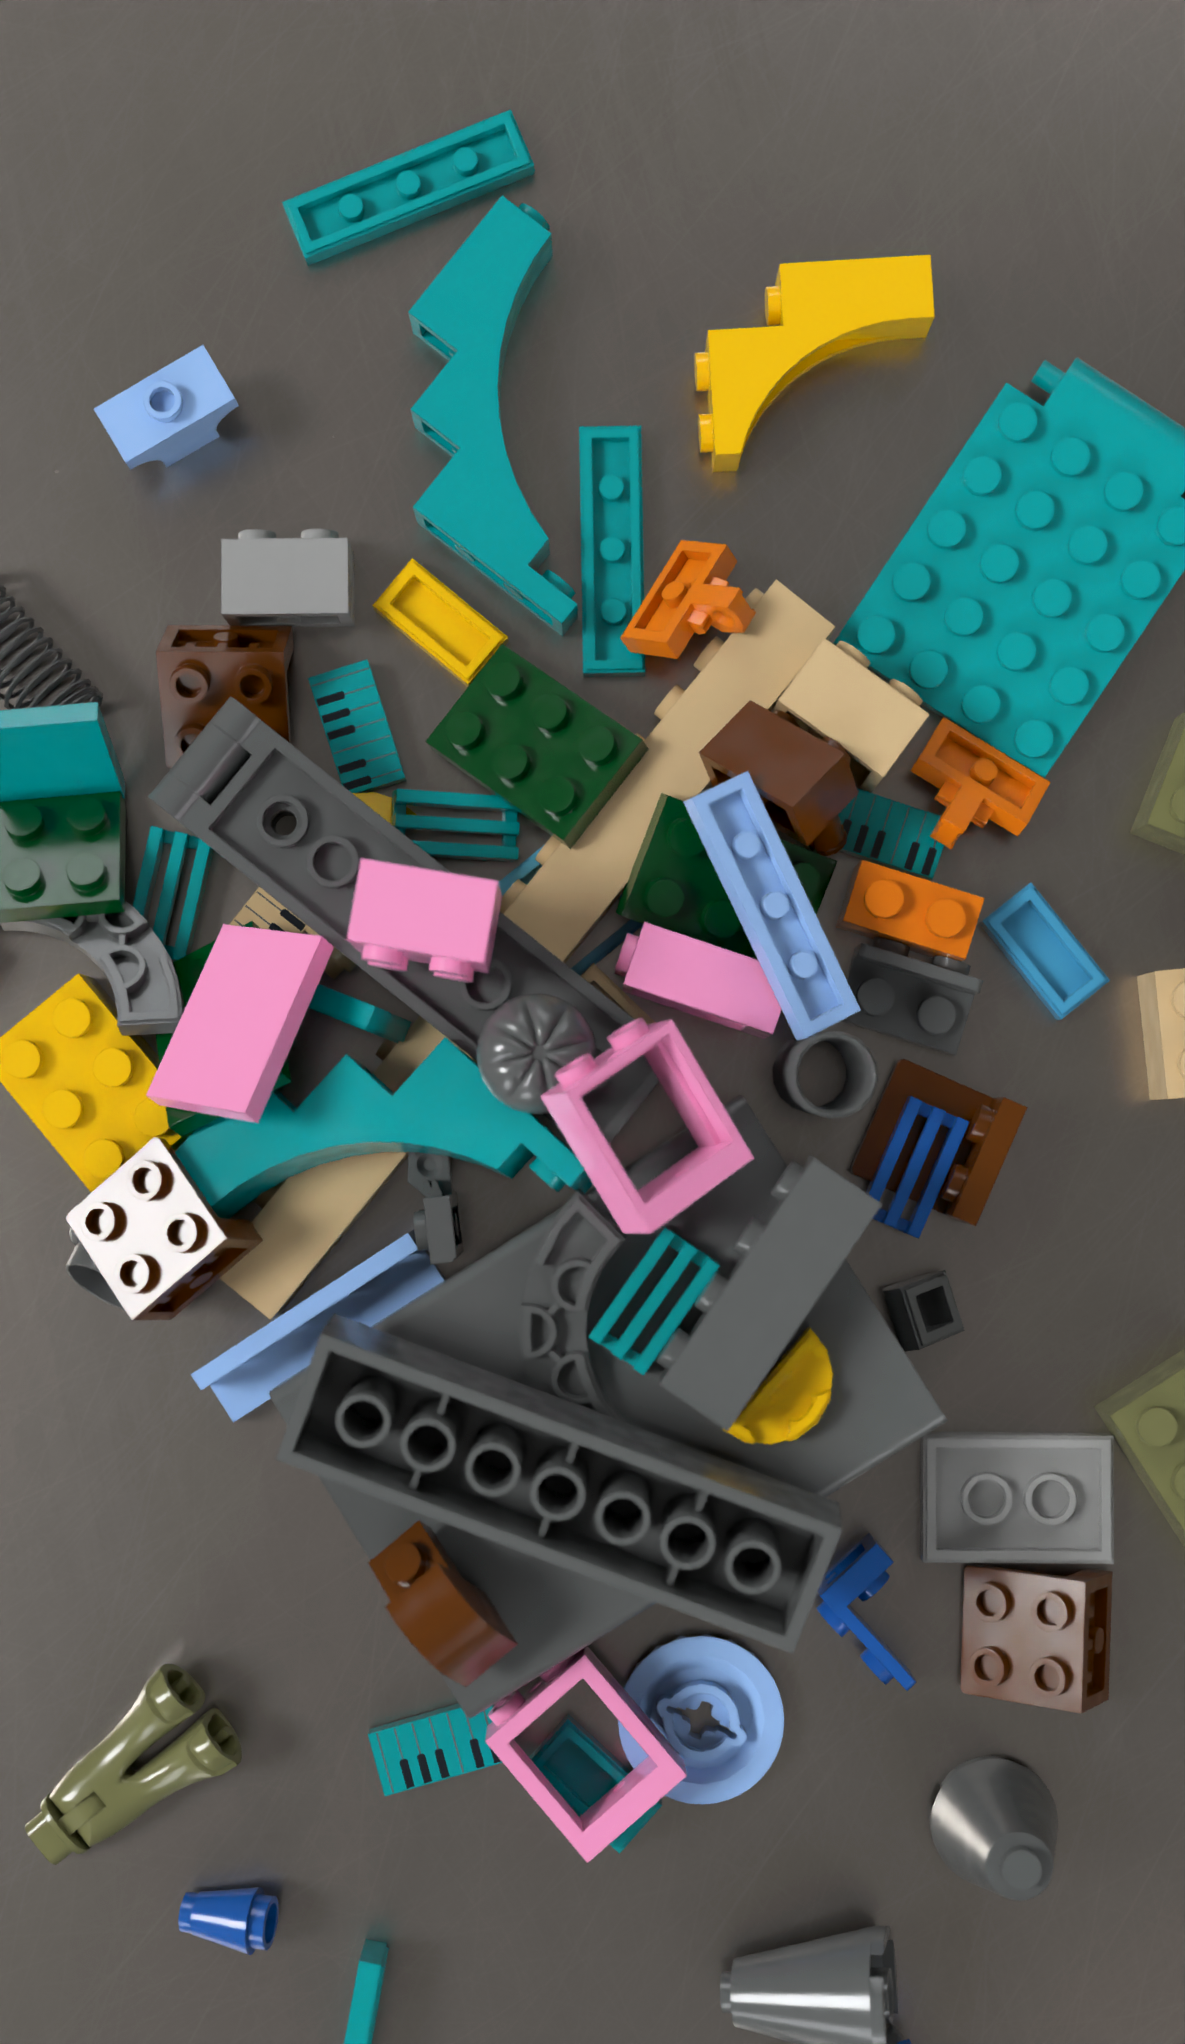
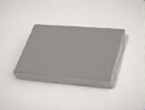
M930 1432L920 1438V1559L923 1563L1114 1564V1436L1110 1433Z

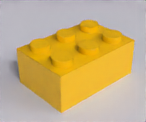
M78 973L0 1037V1082L90 1192L95 1190L151 1139L155 1137L166 1139L175 1152L192 1134L190 1132L181 1137L168 1127L166 1107L158 1105L146 1096L160 1065L159 1056L142 1035L122 1036L117 1026L116 1004L95 978Z

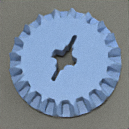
M705 1633L701 1636L693 1637L679 1636L674 1641L656 1646L646 1658L636 1664L634 1671L623 1687L668 1740L673 1749L684 1759L687 1776L665 1795L666 1797L689 1804H714L732 1799L754 1786L769 1770L777 1756L784 1731V1711L779 1690L771 1673L756 1655L739 1646L731 1639L716 1638ZM702 1701L709 1702L711 1704V1716L719 1720V1724L729 1728V1730L715 1725V1727L704 1725L700 1734L690 1731V1719L683 1715L681 1710L676 1708L697 1710ZM618 1720L621 1744L629 1763L634 1769L648 1757V1754Z

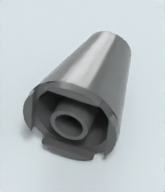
M994 1755L981 1756L961 1763L947 1774L940 1785L941 1789L934 1805L931 1807L929 1817L930 1832L940 1857L962 1879L1005 1898L1023 1901L1038 1896L1045 1890L1052 1878L1058 1834V1814L1050 1791L1036 1773L1018 1763L1008 1761L1007 1758Z
M871 1926L737 1957L733 1961L732 1971H723L721 1974V2010L723 2013H732L733 2023L737 2028L795 2044H897V2034H886V2024H892L893 2013L898 2014L896 1957L893 1940H888L890 1927Z

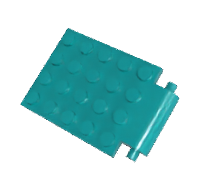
M1078 357L1075 358L1066 373L1048 361H1043L1031 382L1051 395L1044 406L1006 382L833 643L836 646L839 641H844L852 645L870 661L868 669L888 682L891 679H896L906 684L923 700L921 704L942 718L944 716L1043 778L1046 777L1185 570V499L1181 497L1185 491V427Z

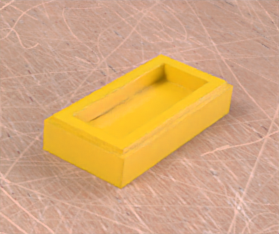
M413 558L372 605L379 615L467 687L502 644L506 645L509 642L508 636Z

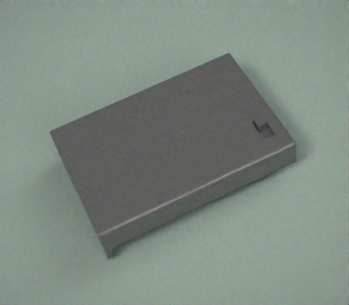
M738 1095L723 1106L754 1159L654 1232L626 1234L625 1241L617 1248L604 1266L591 1295L587 1322L591 1360L604 1393L613 1407L623 1417L625 1423L817 1495L827 1497L948 1421L846 1258L771 1367L772 1369L809 1326L827 1349L833 1372L830 1402L818 1423L796 1440L789 1442L786 1440L771 1445L755 1442L754 1444L745 1443L722 1430V1427L659 1385L660 1375L665 1370V1367L656 1362L660 1353L643 1376L633 1369V1366L623 1359L620 1360L610 1353L609 1349L589 1338L593 1328L664 1226H667L720 1263L716 1272L727 1278L741 1258V1255L732 1249L744 1229L754 1216L765 1222L779 1202V1199L770 1193L788 1166L744 1096ZM687 1128L623 1169L638 1191L695 1150L698 1145ZM595 1186L589 1189L585 1194L618 1226ZM561 1208L371 1327L529 1386L520 1355V1307L526 1279L536 1250L546 1230ZM668 1245L609 1330L611 1334L620 1339L679 1254L678 1251ZM692 1261L689 1262L631 1348L640 1354L642 1353L701 1267ZM696 1301L676 1330L680 1328L689 1334L699 1320L703 1311L694 1306ZM309 1366L286 1379L269 1392L275 1407L287 1426ZM319 1476L370 1560L420 1520L432 1528L461 1577L485 1592L517 1642V1646L467 1687L440 1673L460 1707L470 1719L656 1603Z

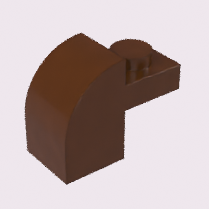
M417 1521L368 1562L390 1600V1603L385 1607L399 1629L434 1668L462 1686L467 1687L518 1645L487 1594L461 1577L432 1528L422 1521Z

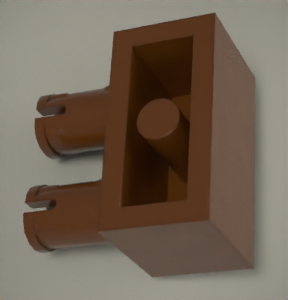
M750 700L699 752L713 787L748 771L774 827L803 845L809 846L812 851L816 848L817 854L822 856L836 854L846 844L847 833L838 814L858 794V790L849 766L851 758L846 750L832 738L824 736L819 739L801 729L799 724L787 713L781 710H776L773 713Z

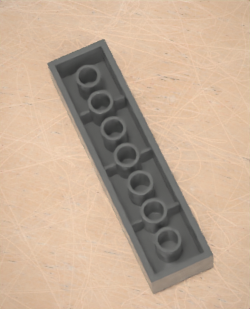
M335 1313L319 1337L276 1456V1460L792 1654L795 1651L843 1530L839 1502Z

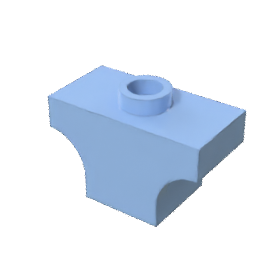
M201 345L95 407L94 411L131 470L138 465L155 460L162 461L167 468L220 437L216 430L217 425L229 412L239 405L204 345Z

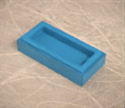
M1032 883L1027 884L979 923L1056 1020L1064 1018L1110 981Z

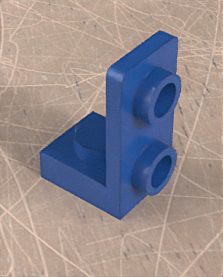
M868 1533L825 1573L818 1590V1594L823 1599V1602L816 1609L841 1637L851 1630L867 1647L860 1654V1657L885 1685L895 1678L908 1691L917 1683L908 1667L850 1605L857 1597L864 1602L875 1595L888 1581L890 1575L886 1570L894 1563L887 1551Z

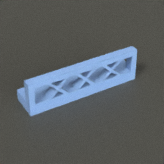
M746 771L684 801L683 803L795 1039H806L860 1011L861 1009L749 772Z
M412 1230L192 1373L191 1376L201 1391L208 1386L211 1387L234 1423L271 1398L269 1392L310 1365L319 1337L334 1313L371 1327L440 1284L446 1278L437 1264H430L428 1250L418 1251L415 1231Z

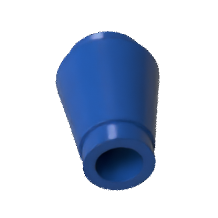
M262 1887L200 1891L199 1893L186 1892L179 1911L180 1932L191 1933L193 1936L252 1955L256 1949L269 1950L277 1930L279 1903L276 1896L265 1895Z

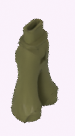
M174 1664L162 1665L145 1683L139 1696L122 1720L97 1746L65 1774L52 1793H49L42 1800L41 1812L26 1823L25 1831L50 1863L57 1865L72 1852L83 1854L93 1845L121 1831L164 1798L192 1783L223 1775L241 1762L242 1749L235 1730L219 1709L211 1708L175 1741L141 1768L134 1770L131 1767L137 1758L155 1742L202 1708L206 1699L205 1692L184 1669Z

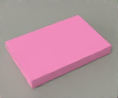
M223 924L146 1096L160 1106L258 1123L334 947L324 937L318 935Z

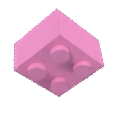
M361 858L347 941L362 953L361 959L368 961L367 965L406 972L409 961L430 964L429 971L434 972L433 976L472 983L474 971L487 974L490 972L502 901L499 883L495 880Z

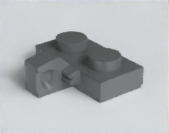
M409 1152L408 1183L426 1197L423 1198L424 1209L414 1212L413 1215L418 1251L429 1250L430 1264L454 1262L464 1252L458 1197L457 1192H454L450 1157Z

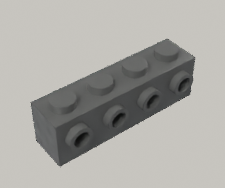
M809 1156L803 1166L794 1160L788 1165L770 1193L779 1199V1202L767 1220L763 1222L754 1216L732 1249L741 1255L727 1278L718 1272L714 1274L694 1305L703 1311L699 1320L689 1334L678 1328L656 1360L657 1363L665 1367V1370L660 1375L659 1385L727 1432L882 1206L876 1199L812 1156Z

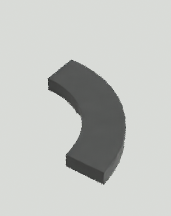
M125 901V912L0 923L4 931H27L48 935L72 945L87 955L102 970L112 986L117 1007V1026L122 1036L175 1032L185 1010L182 987L175 967L163 943L151 929L148 921L128 902Z
M579 1188L560 1209L546 1230L534 1255L520 1307V1355L523 1360L529 1387L625 1422L623 1417L613 1407L597 1378L588 1345L587 1322L590 1299L596 1281L612 1254L625 1241L626 1234H623L621 1229Z

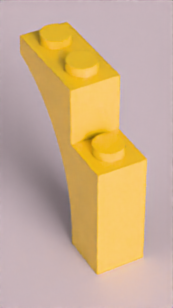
M931 255L779 264L775 286L765 288L766 324L770 327L708 330L705 352L695 353L694 365L696 391L708 392L709 414H699L698 431L700 453L711 452L712 471L726 472L738 470L745 445L764 411L787 386L815 365L842 352L876 342L926 338L935 317Z

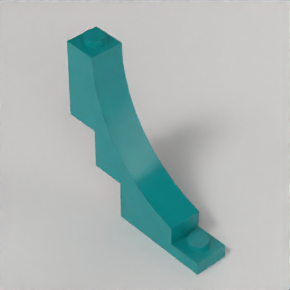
M502 195L408 311L413 334L449 361L410 409L414 426L452 456L451 460L415 503L413 510L417 523L563 637L578 618V604L572 600L576 593L566 581L554 572L546 570L542 576L536 572L550 555L549 538L530 511L516 482L505 449L500 411L502 372L509 340L519 312L534 282L553 257L552 233L549 232L550 226L546 219L533 207L525 203H521L517 207Z
M446 1037L395 1093L365 1065L346 1054L298 1108L276 1089L271 1092L258 1123L220 1117L194 1130L175 1151V1154L217 1216L230 1219L236 1212L263 1192L294 1175L321 1164L351 1156L382 1152H419L448 1156L484 1166L511 1179L535 1155L536 1158L529 1167L556 1192L559 1193L567 1184L575 1191L580 1188L586 1193L593 1185L575 1153L533 1114L517 1111L499 1101L485 1085L478 1064Z

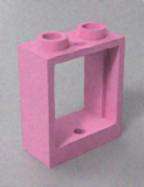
M646 922L643 924L640 936L627 933L614 973L626 977L623 984V992L762 1039L773 1035L781 1007L757 959Z
M638 1018L612 1033L607 1038L612 1047L597 1058L593 1059L590 1053L585 1054L558 1070L555 1076L559 1084L540 1096L623 1234L654 1232L754 1159L673 1020L646 1024L643 1018ZM644 1055L698 1147L637 1191L581 1097Z
M586 1646L540 1675L542 1679L523 1696L516 1690L501 1699L488 1713L492 1723L487 1726L485 1742L588 1863L687 1776L684 1759L673 1749L668 1740L591 1649ZM581 1679H584L648 1754V1757L579 1817L516 1743L514 1738Z

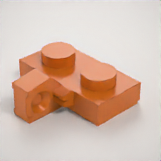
M688 540L680 541L620 637L630 652L678 659L694 632L699 635L706 634L710 626L726 633H744L756 612L754 609H751L743 597V591L740 588L729 586L730 583L726 581L738 562L727 544Z
M944 716L910 770L939 788L934 800L947 808L938 820L930 837L949 849L953 848L959 836L963 835L970 822L983 829L990 819L1018 837L1029 823L1051 783Z

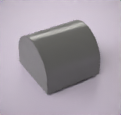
M946 1270L909 1278L882 1289L898 1342L904 1352L923 1349L965 1331Z

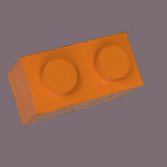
M861 860L853 869L835 927L871 939L881 937L909 946L910 951L934 958L937 955L963 961L967 957L985 898Z

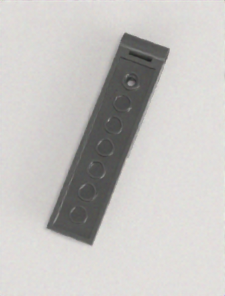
M229 697L148 796L476 1061L479 1036L487 1019L503 1003L521 995L533 993L553 995L576 1007L586 1018L594 1033L597 1057L612 1047L607 1039L612 1033L635 1020L501 912L499 913L490 972L487 974L474 971L472 983L433 976L434 972L429 971L430 964L409 961L406 972L367 965L368 961L361 959L362 953L347 941L361 858L447 873L451 872L232 697ZM282 817H296L297 825L292 833L288 835L277 834L276 825ZM644 1055L581 1097L608 1144L611 1143L660 1082ZM551 1113L543 1114L546 1118H548L551 1122L558 1126L554 1118L552 1117Z

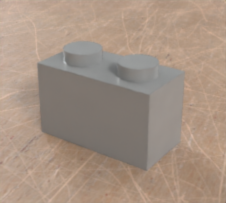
M249 529L240 531L238 539H221V615L229 625L355 627L354 551L349 539L339 538V533L330 529L304 530L301 532V538H276L275 532Z

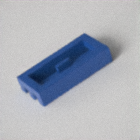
M908 1096L866 1193L878 1202L880 1201L917 1114L927 1118L888 1211L879 1208L873 1217L876 1221L919 1239L969 1125V1121L946 1113V1111L928 1105L915 1097ZM940 1125L949 1128L908 1221L901 1218L902 1212Z

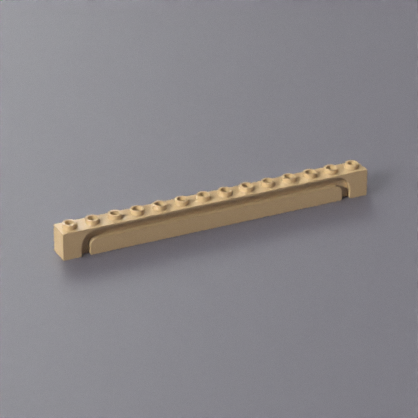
M777 579L765 594L755 588L746 597L745 600L751 609H754L756 612L744 633H732L725 642L716 636L702 651L693 665L700 671L694 681L686 690L678 684L674 686L655 710L654 715L661 719V721L646 739L639 733L635 734L645 742L649 750L571 849L552 836L535 858L542 867L527 885L520 879H517L502 896L500 912L565 964L623 893L661 793L686 801L707 791L712 783L699 752L750 700L772 711L778 699L823 638H826L828 641L830 640L835 626ZM419 1016L409 1028L404 1042L399 1041L397 1044L386 1039L375 1055L383 1062L373 1074L395 1093L446 1036ZM469 1056L474 1062H476V1063L478 1064V1062H477L476 1060H474L471 1056ZM382 1152L358 1155L321 1164L294 1175L260 1194L256 1198L255 1203L262 1210L251 1223L263 1241L221 1276L220 1279L268 1319L272 1320L279 1316L309 1280L311 1274L331 1253L405 1162L409 1152Z

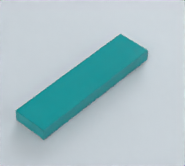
M510 109L283 201L282 204L305 261L309 266L535 174V166Z
M579 426L583 677H645V654L630 652L620 639L644 600L641 426Z

